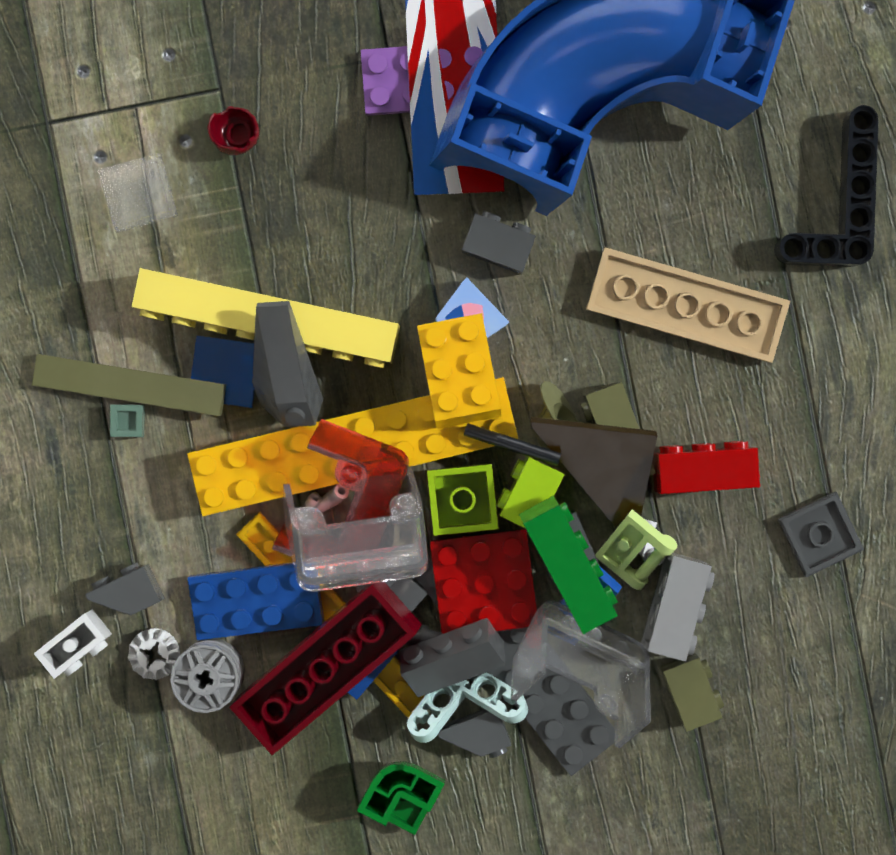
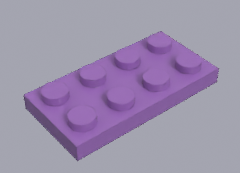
M407 46L362 49L361 62L366 116L410 113ZM476 46L468 48L464 55L465 61L472 66L482 55L483 51ZM438 49L441 66L446 68L451 63V54L446 49ZM445 81L449 100L454 94V87L451 83Z

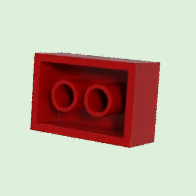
M748 441L724 442V448L717 449L716 444L711 443L691 444L692 450L683 451V446L679 445L659 446L660 452L654 453L652 464L656 472L653 474L654 491L660 494L760 487L758 448L749 447Z

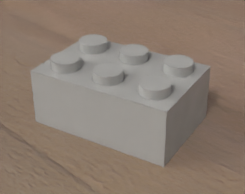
M676 553L665 557L641 644L648 652L685 662L688 654L693 655L697 644V636L693 635L696 623H702L706 610V604H702L705 591L710 592L715 574L711 572V565L704 561Z

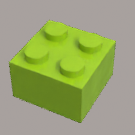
M526 456L524 461L518 458L510 474L514 481L510 489L503 488L496 502L497 507L500 508L499 515L525 528L519 514L555 495L565 474L529 456Z
M491 463L427 470L434 536L499 529Z

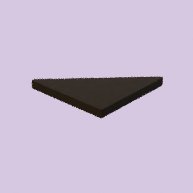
M531 417V427L550 450L562 453L560 462L616 528L631 510H634L640 516L642 515L657 441L656 431Z

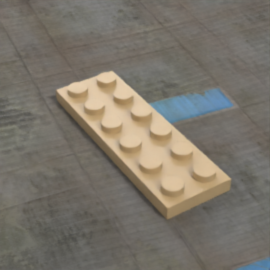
M604 247L586 310L773 363L790 300Z

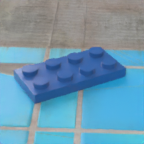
M316 560L197 574L188 577L197 640L318 626L325 622Z

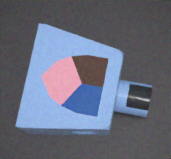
M468 278L461 283L435 318V321L438 322L482 313L487 338L509 323Z

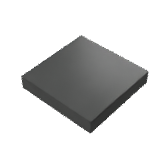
M835 491L777 519L805 577H809L864 550L839 495Z

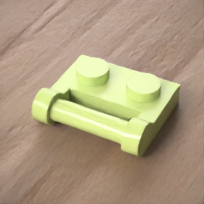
M631 510L595 556L632 588L641 590L648 583V577L661 561L677 549V543L671 536L663 535L634 510ZM648 542L655 548L654 551L638 569H633L629 564Z

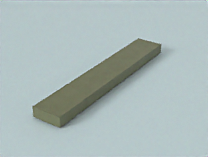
M37 354L32 386L215 416H222L227 384Z

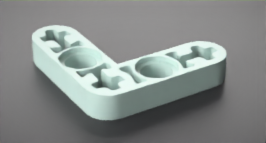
M486 672L470 678L473 681L471 686L469 681L464 680L426 694L410 715L407 727L411 736L420 743L432 741L465 697L510 724L521 722L528 713V706L524 696L519 691ZM485 684L495 687L494 694L488 698H482L478 695L480 687ZM438 695H449L450 702L448 705L440 708L434 705V700ZM503 696L504 701L511 705L517 701L519 709L517 711L511 709L508 712L506 705L500 701L501 697ZM428 709H430L431 712L433 713V714H431V716L429 715V713H428V711H427ZM419 722L421 724L427 722L429 728L427 730L423 728L418 730L417 724Z

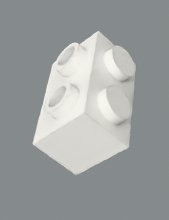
M91 609L37 650L34 655L53 679L63 672L68 677L83 665L80 659L87 653L94 657L107 647L108 644L105 639L112 635V633L95 611Z

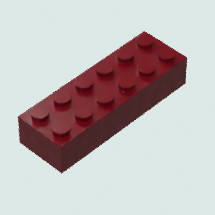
M377 576L238 695L229 708L267 751L274 755L414 637L422 624L381 577Z

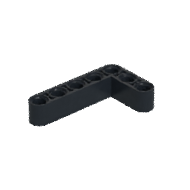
M867 105L858 106L843 119L839 233H791L777 241L774 248L775 256L781 263L787 265L853 267L866 263L873 256L879 120L878 114L872 107ZM855 115H862L866 119L867 127L865 130L855 126ZM854 147H861L865 151L866 158L864 162H858L854 159L852 153ZM853 179H859L863 182L865 190L862 195L856 194L852 190L851 183ZM852 211H858L862 214L864 221L861 227H856L852 224L850 220ZM789 240L795 242L798 246L799 251L794 258L789 257L784 251V245ZM819 242H825L830 247V255L826 259L820 257L817 253L816 248ZM851 243H857L862 248V256L859 260L851 257L849 253Z

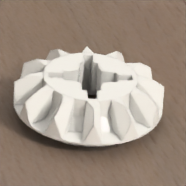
M151 628L140 632L129 645L128 659L133 671L143 678L158 680L171 673L172 667L180 655L177 641L170 633L162 629ZM159 642L158 654L162 655V658L166 660L156 659L148 666L149 655L145 654V651L141 649L151 650Z

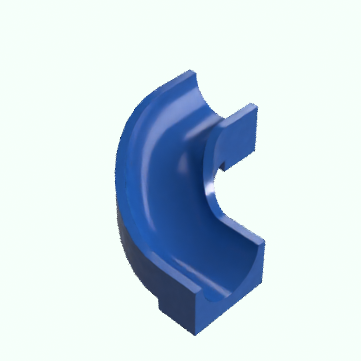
M535 0L505 26L472 65L460 84L449 108L429 166L438 170L449 166H469L502 175L528 190L537 201L535 211L547 216L573 195L592 138L589 133L600 120L630 105L657 101L671 104L723 129L729 130L761 107L795 0Z

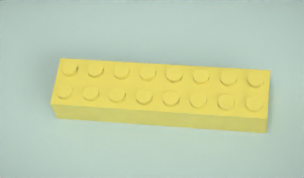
M142 268L139 269L132 307L140 309L139 316L164 321L165 315L172 317V323L193 328L196 327V322L204 323V330L227 335L228 329L236 330L237 337L254 341L257 303L289 301L307 352L321 355L322 349L333 351L332 357L353 362L354 356L365 358V365L384 368L385 363L392 364L400 330L398 323Z

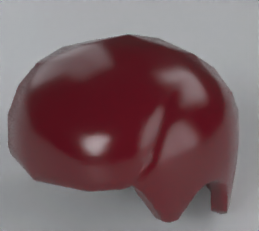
M228 106L220 113H213L207 126L211 142L221 152L231 156L241 155L251 150L257 144L260 135L256 117L247 109L234 108L233 106Z

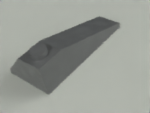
M290 302L257 303L252 383L259 402L284 427L315 426L323 397Z

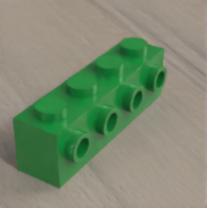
M553 495L520 513L519 516L582 634L617 617L618 615L613 605L618 603L609 585L604 588L598 578L604 574L596 559L588 560L583 550L589 548L580 530L575 533L573 532L569 522L573 521L574 518L566 503L564 502L559 505Z

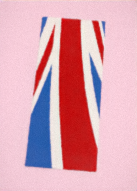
M405 0L414 195L504 192V176L469 166H449L442 170L429 166L452 101L460 84L472 67L465 61L464 55L466 50L476 46L484 52L497 37L496 0ZM438 49H446L451 54V63L446 68H442ZM445 81L451 83L454 87V94L449 100Z

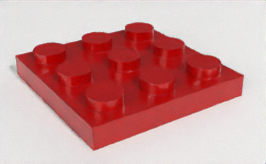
M526 529L430 541L442 634L488 618L496 631L539 626Z

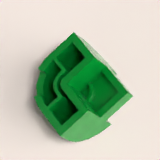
M406 761L391 762L382 767L372 778L357 807V811L384 826L389 821L415 835L425 815L434 806L445 785V779L413 763Z

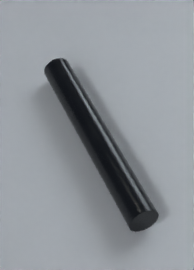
M469 423L465 428L464 436L558 466L562 453Z

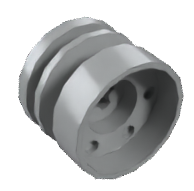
M213 638L196 641L178 656L172 667L170 682L173 694L183 706L193 712L210 713L220 710L231 702L244 681L245 667L242 656L233 645L223 639ZM205 670L210 672L209 677L213 679L208 684L202 683L203 677L199 675Z

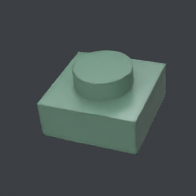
M110 405V437H144L145 405Z

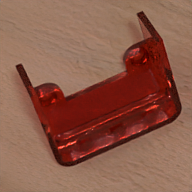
M321 419L307 448L338 460L335 468L336 480L341 486L355 491L339 538L286 518L272 549L311 565L329 568L367 560L375 555L407 473L409 459L398 448Z

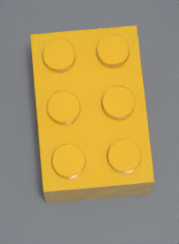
M482 313L418 325V335L437 429L501 417V407Z

